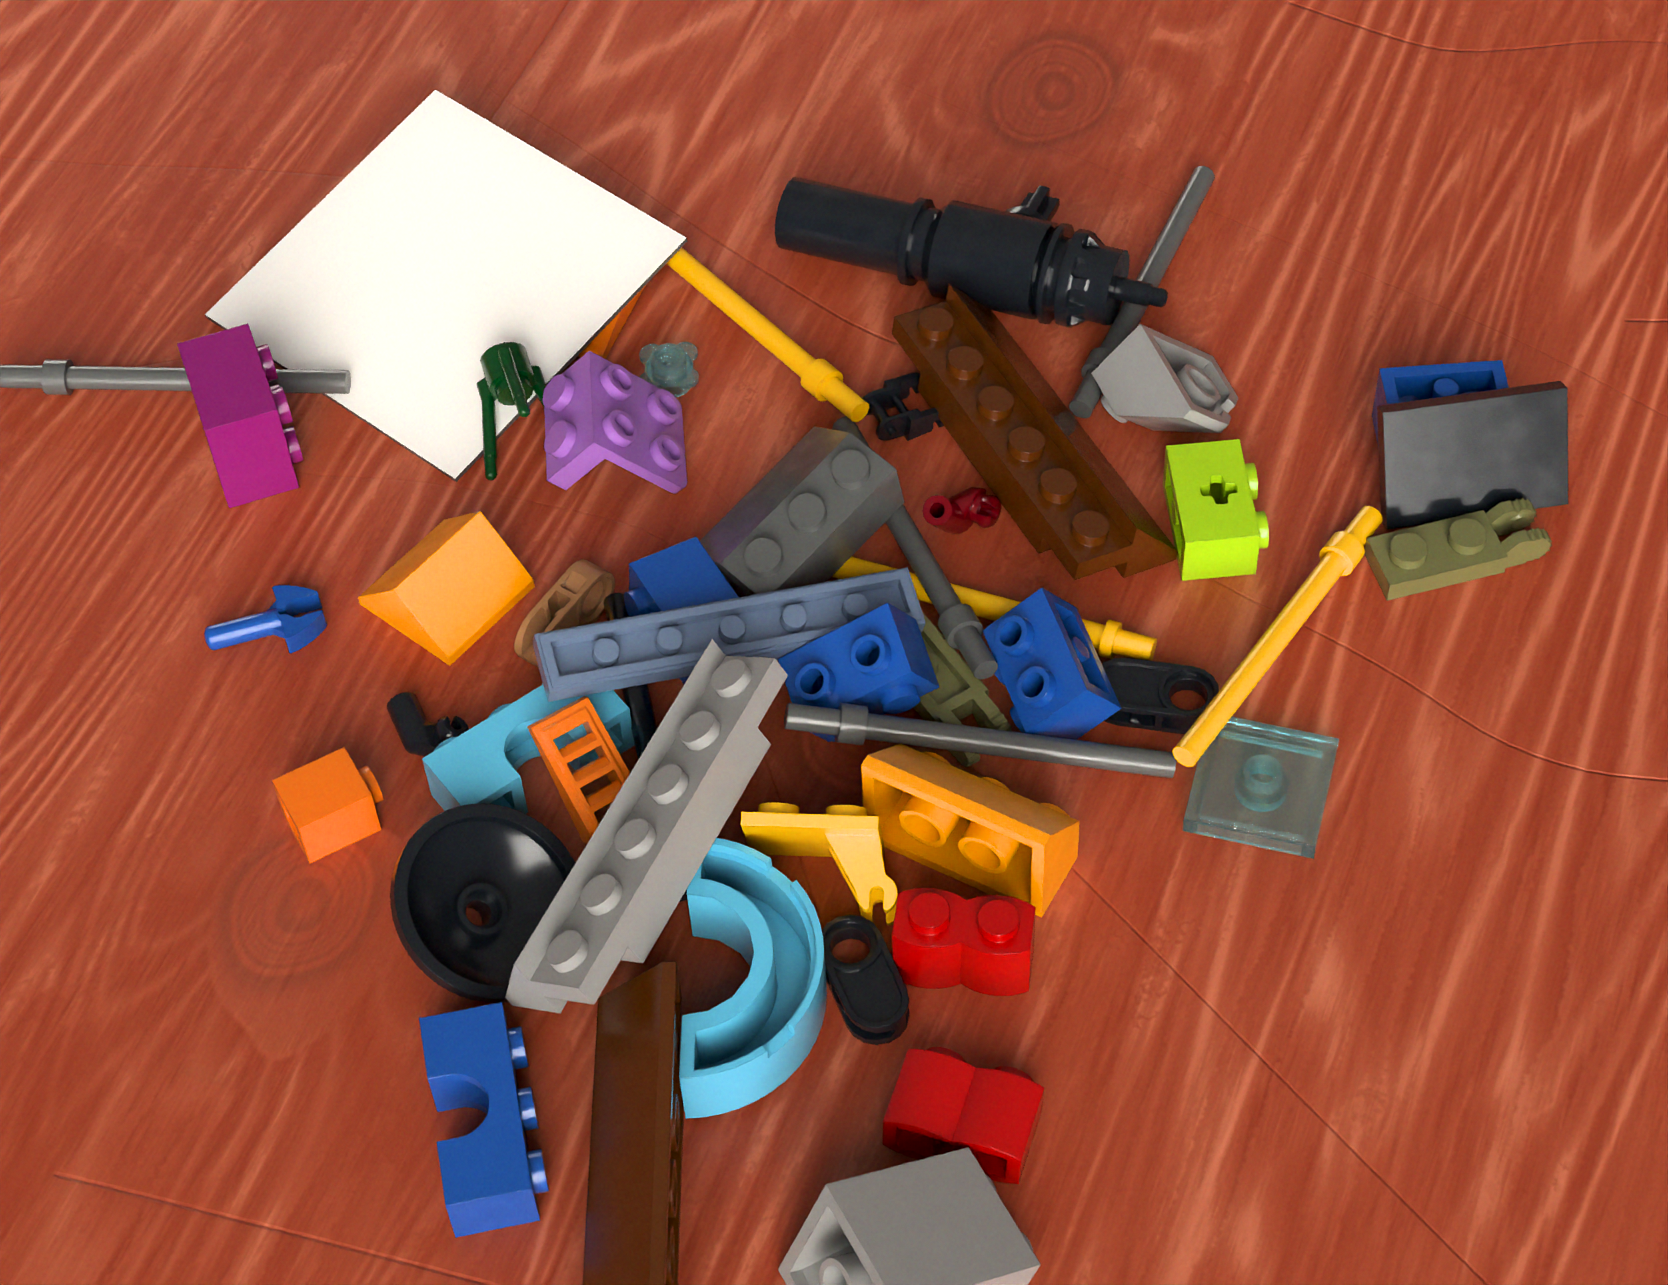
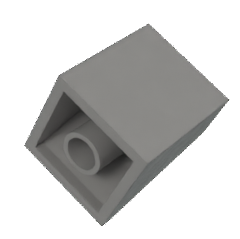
M966 1147L826 1184L779 1266L778 1271L786 1285H1028L1041 1264L1033 1252L1030 1241L1019 1230L997 1194L993 1181L984 1173L970 1148Z

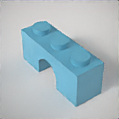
M542 683L541 686L515 702L498 707L487 719L458 737L444 740L432 753L422 758L431 795L444 811L458 806L482 803L505 806L524 814L528 813L522 780L517 769L526 761L539 757L541 754L527 726L583 696L548 702ZM611 690L584 695L589 697L618 752L622 754L633 747L635 744L631 730L630 709L615 691ZM583 724L553 741L559 750L585 736L587 732ZM595 749L569 762L574 770H577L599 757Z

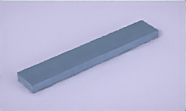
M908 567L537 633L534 634L533 648L547 700L552 702L690 676L711 639L714 640L726 656L766 657L778 660V658L886 603H890L916 619L921 633L926 622Z

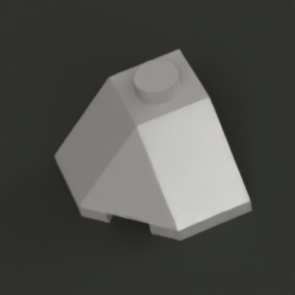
M1142 324L1091 372L1104 394L1101 397V403L1113 418L1121 423L1131 421L1153 431L1221 433L1231 420L1228 412L1236 406L1238 401L1237 394L1212 355Z

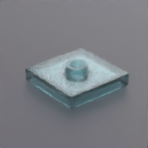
M1231 717L1198 760L1184 815L1183 831L1314 859L1337 756L1339 738Z

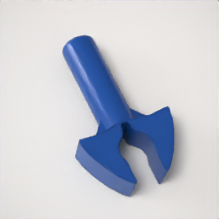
M291 585L273 586L272 589L276 601L267 611L207 626L204 631L206 644L211 650H218L275 635L286 640L289 653L296 652L317 638L327 627L323 610L311 612L322 609L319 594L317 591L305 587ZM299 613H307L301 617H294Z

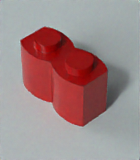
M914 888L898 893L892 930L893 960L904 983L915 987L942 989L962 984L975 992L992 996H1013L1029 991L1034 954L1036 907L1021 899L1004 895H984L966 900L955 893L936 888Z
M930 1047L927 1050L908 1049L883 1120L882 1144L898 1153L919 1160L969 1147L982 1170L991 1180L1007 1184H1019L1042 1113L1044 1087L1033 1082V1079L1027 1073L1014 1067L975 1068L966 1063L960 1054L944 1047Z

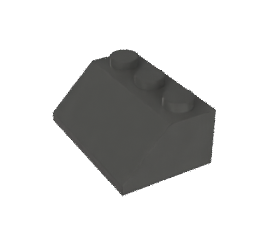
M814 426L700 542L738 597L827 582L905 502L897 470L852 433Z

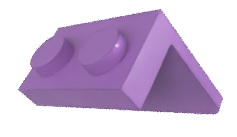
M590 350L566 371L554 376L549 381L543 393L545 415L544 449L546 451L548 482L567 490L606 459L673 494L686 487L687 472L682 406L672 393L654 386L630 373L623 366L614 364Z

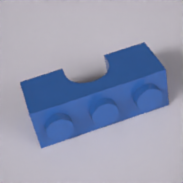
M502 1002L419 1018L427 1078L437 1112L468 1107L481 1110L487 1114L480 1126L471 1133L462 1137L437 1142L445 1205L455 1238L540 1221L536 1194L548 1192L549 1185L542 1149L529 1151L526 1131L538 1129L539 1125L532 1087L519 1089L516 1069L529 1067L522 1027L508 1028Z

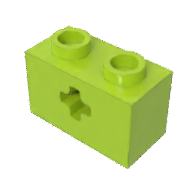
M1240 439L1167 445L1165 450L1163 489L1174 545L1178 551L1177 560L1181 580L1256 574L1259 549L1268 548L1269 529L1265 511H1255L1253 500H1257L1258 497L1257 471L1254 463H1245Z

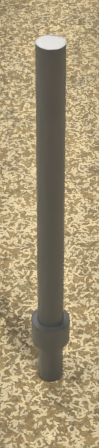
M1198 166L1194 169L1136 280L1151 283L1154 287H1158L1215 179V174L1210 168ZM1124 302L1101 346L1094 348L1090 352L1081 369L1083 380L1069 404V409L1075 416L1079 418H1089L1102 395V391L1091 372L1137 328L1147 307Z
M46 359L43 365L0 364V388L43 389L46 395H71L74 389L191 391L184 367L74 366L71 360ZM276 369L278 379L268 382L269 386L279 384L280 387H283L284 393L349 394L351 387L349 370Z
M842 417L833 424V430L850 432L869 447L856 423L852 422L848 417ZM903 504L885 523L940 616L938 627L949 646L960 650L975 678L987 679L997 671L998 664L981 637L983 626L972 607L961 603Z
M787 703L785 709L784 729L835 735V742L863 745L865 739L1165 778H1173L1176 769V759L1172 752L872 714L868 713L867 706L840 703L838 709Z

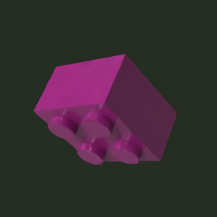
M248 323L177 343L228 507L233 508L299 488L293 464L304 460L294 427L282 428V425L293 422L283 387H280L279 384L269 386L268 383L278 379L268 344L256 347Z

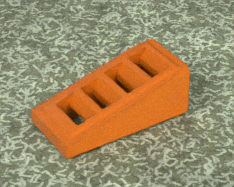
M583 696L527 727L582 842L587 844L604 817L603 815L596 818L593 812L614 801L628 778L630 771L589 697ZM583 724L587 734L558 750L553 740ZM595 749L599 758L571 773L567 764ZM607 774L610 783L584 797L580 788Z

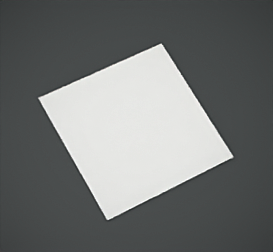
M434 90L234 285L205 316L224 330L248 323L256 347L268 344L273 362L283 369L349 370L351 377L349 394L323 395L457 482L483 455L482 402L476 385L477 382L485 378L480 362L482 354L487 349L500 343H520L526 348L531 366H539L541 368L545 384L547 385L554 376L561 374L685 245L687 238L439 91ZM534 391L527 400L529 406L538 398ZM498 399L495 400L496 440L520 416L516 405H503Z

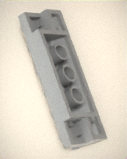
M711 639L514 963L505 996L512 1006L561 1013L567 1001L594 1005L620 960L644 963L771 745L758 726L788 676L775 658L726 656L714 640Z

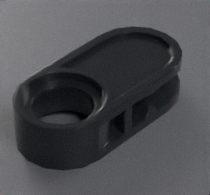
M1114 658L1102 663L1122 708L1104 721L1117 726L1185 734L1219 691V685L1211 674L1204 669L1193 666L1132 658ZM1191 690L1200 694L1206 703L1195 710H1183L1175 706L1170 697L1176 692Z
M856 915L839 916L833 919L822 929L826 982L846 1027L855 1038L864 1043L874 1045L890 1043L900 1037L908 1026L910 1012L906 985L881 932L873 922ZM856 939L865 943L870 951L865 959L849 964L837 960L832 954V949L843 940Z

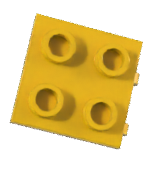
M779 802L762 803L758 806V812H741V828L750 848L765 855L832 857L859 906L861 916L873 922L874 905L883 903V910L886 913V924L888 926L894 924L898 892L894 881L885 873L883 860L884 843L879 816H867L866 808L855 805L828 806L826 814H800L798 806Z

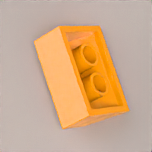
M903 744L869 754L861 764L863 808L867 809V816H879L885 848L987 894L1010 896L1026 901L1036 907L1035 915L1043 917L1078 857L1080 821L1071 818L1056 805L1050 803L1039 804L1010 791L1003 783L990 777L979 778L952 766L946 759L936 753L920 752Z

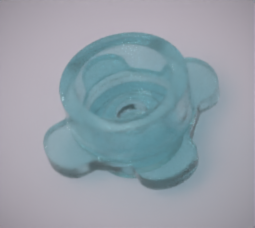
M680 342L677 345L672 343L662 345L649 344L640 350V361L645 364V372L640 376L641 379L660 389L669 391L675 397L684 395L698 383L699 374L693 369V361L698 357V350L694 344L690 342Z

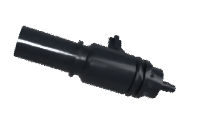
M793 177L787 183L777 209L775 239L779 248L897 275L900 283L908 286H914L918 281H923L933 297L946 299L948 286L951 284L989 310L1027 319H1038L1039 323L1050 324L1055 318L1056 324L1069 328L1086 321L1111 325L1120 310L1122 301L1145 307L1152 305L1161 308L1165 306L1168 298L1166 289L1154 287L1151 283L1128 278V250L1106 246L1090 230L1080 228L1074 232L1071 224L1061 223L1058 225V223L1051 222L1059 209L1060 201L1057 198L1049 197L1050 188L1046 186H1038L1035 193L1029 192L1020 206H1015L1005 211L952 200L942 209H937L933 201L926 198H918L914 203Z

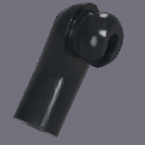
M400 693L391 698L387 704L388 713L406 751L411 754L425 757L432 753L444 740L458 737L469 730L466 722L457 716L453 718L452 722L448 716L440 718L437 723L428 722L416 695L413 693Z

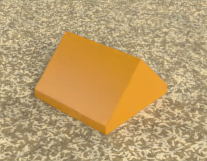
M478 511L443 520L367 588L358 599L361 606L451 666L525 597L535 585L533 578L482 512Z

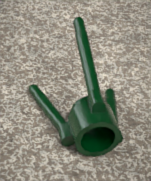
M504 342L487 349L480 359L485 378L477 382L476 385L482 402L485 477L490 481L497 477L495 400L498 399L503 405H516L519 415L527 417L530 414L527 400L534 391L543 405L544 388L547 386L541 368L539 366H531L526 348L516 342Z

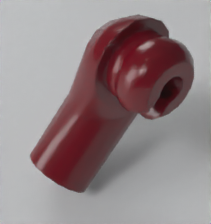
M970 487L949 498L942 495L931 496L925 501L922 512L923 517L929 524L947 533L960 534L967 531L973 523H977L983 528L993 526L1000 516L1002 504L997 496L987 495L984 488Z

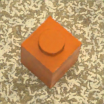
M345 747L272 780L283 816L309 863H313L382 830L375 804L384 800L380 787L368 765L359 769L356 768Z

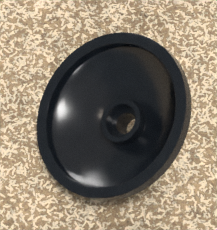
M482 803L468 804L446 810L427 821L411 836L399 854L394 866L390 886V906L397 934L415 964L441 987L456 995L474 1001L507 1003L508 1001L505 996L514 963L576 862L563 843L548 828L520 811L505 806ZM466 908H472L480 914L482 926L475 925L468 920Z

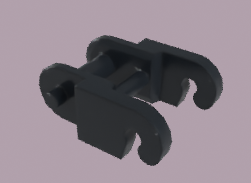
M913 372L886 380L882 389L872 391L863 397L869 404L867 415H874L879 423L876 435L880 440L887 441L904 436L909 441L931 432L934 422H936L939 428L944 426L938 418L939 412L935 407L924 411H919L918 409L909 411L902 401L908 398L911 387L916 394L920 393L918 391L920 373ZM896 407L900 414L890 417L886 410Z

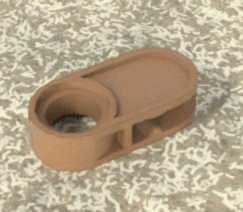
M584 559L576 561L570 566L523 620L514 642L517 656L538 667L533 648L534 634L595 623L605 611L604 599L614 592L615 578L613 574Z

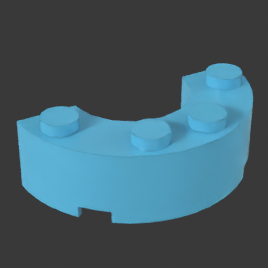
M716 838L687 888L693 937L718 940L736 950L749 964L750 971L747 979L731 998L708 1011L682 1015L679 1081L686 1119L709 1117L740 1109L759 1100L784 1083L799 1068L815 1044L823 1024L827 1003L823 933L815 907L806 891L797 880L791 882L783 873L773 867L770 857L741 843Z

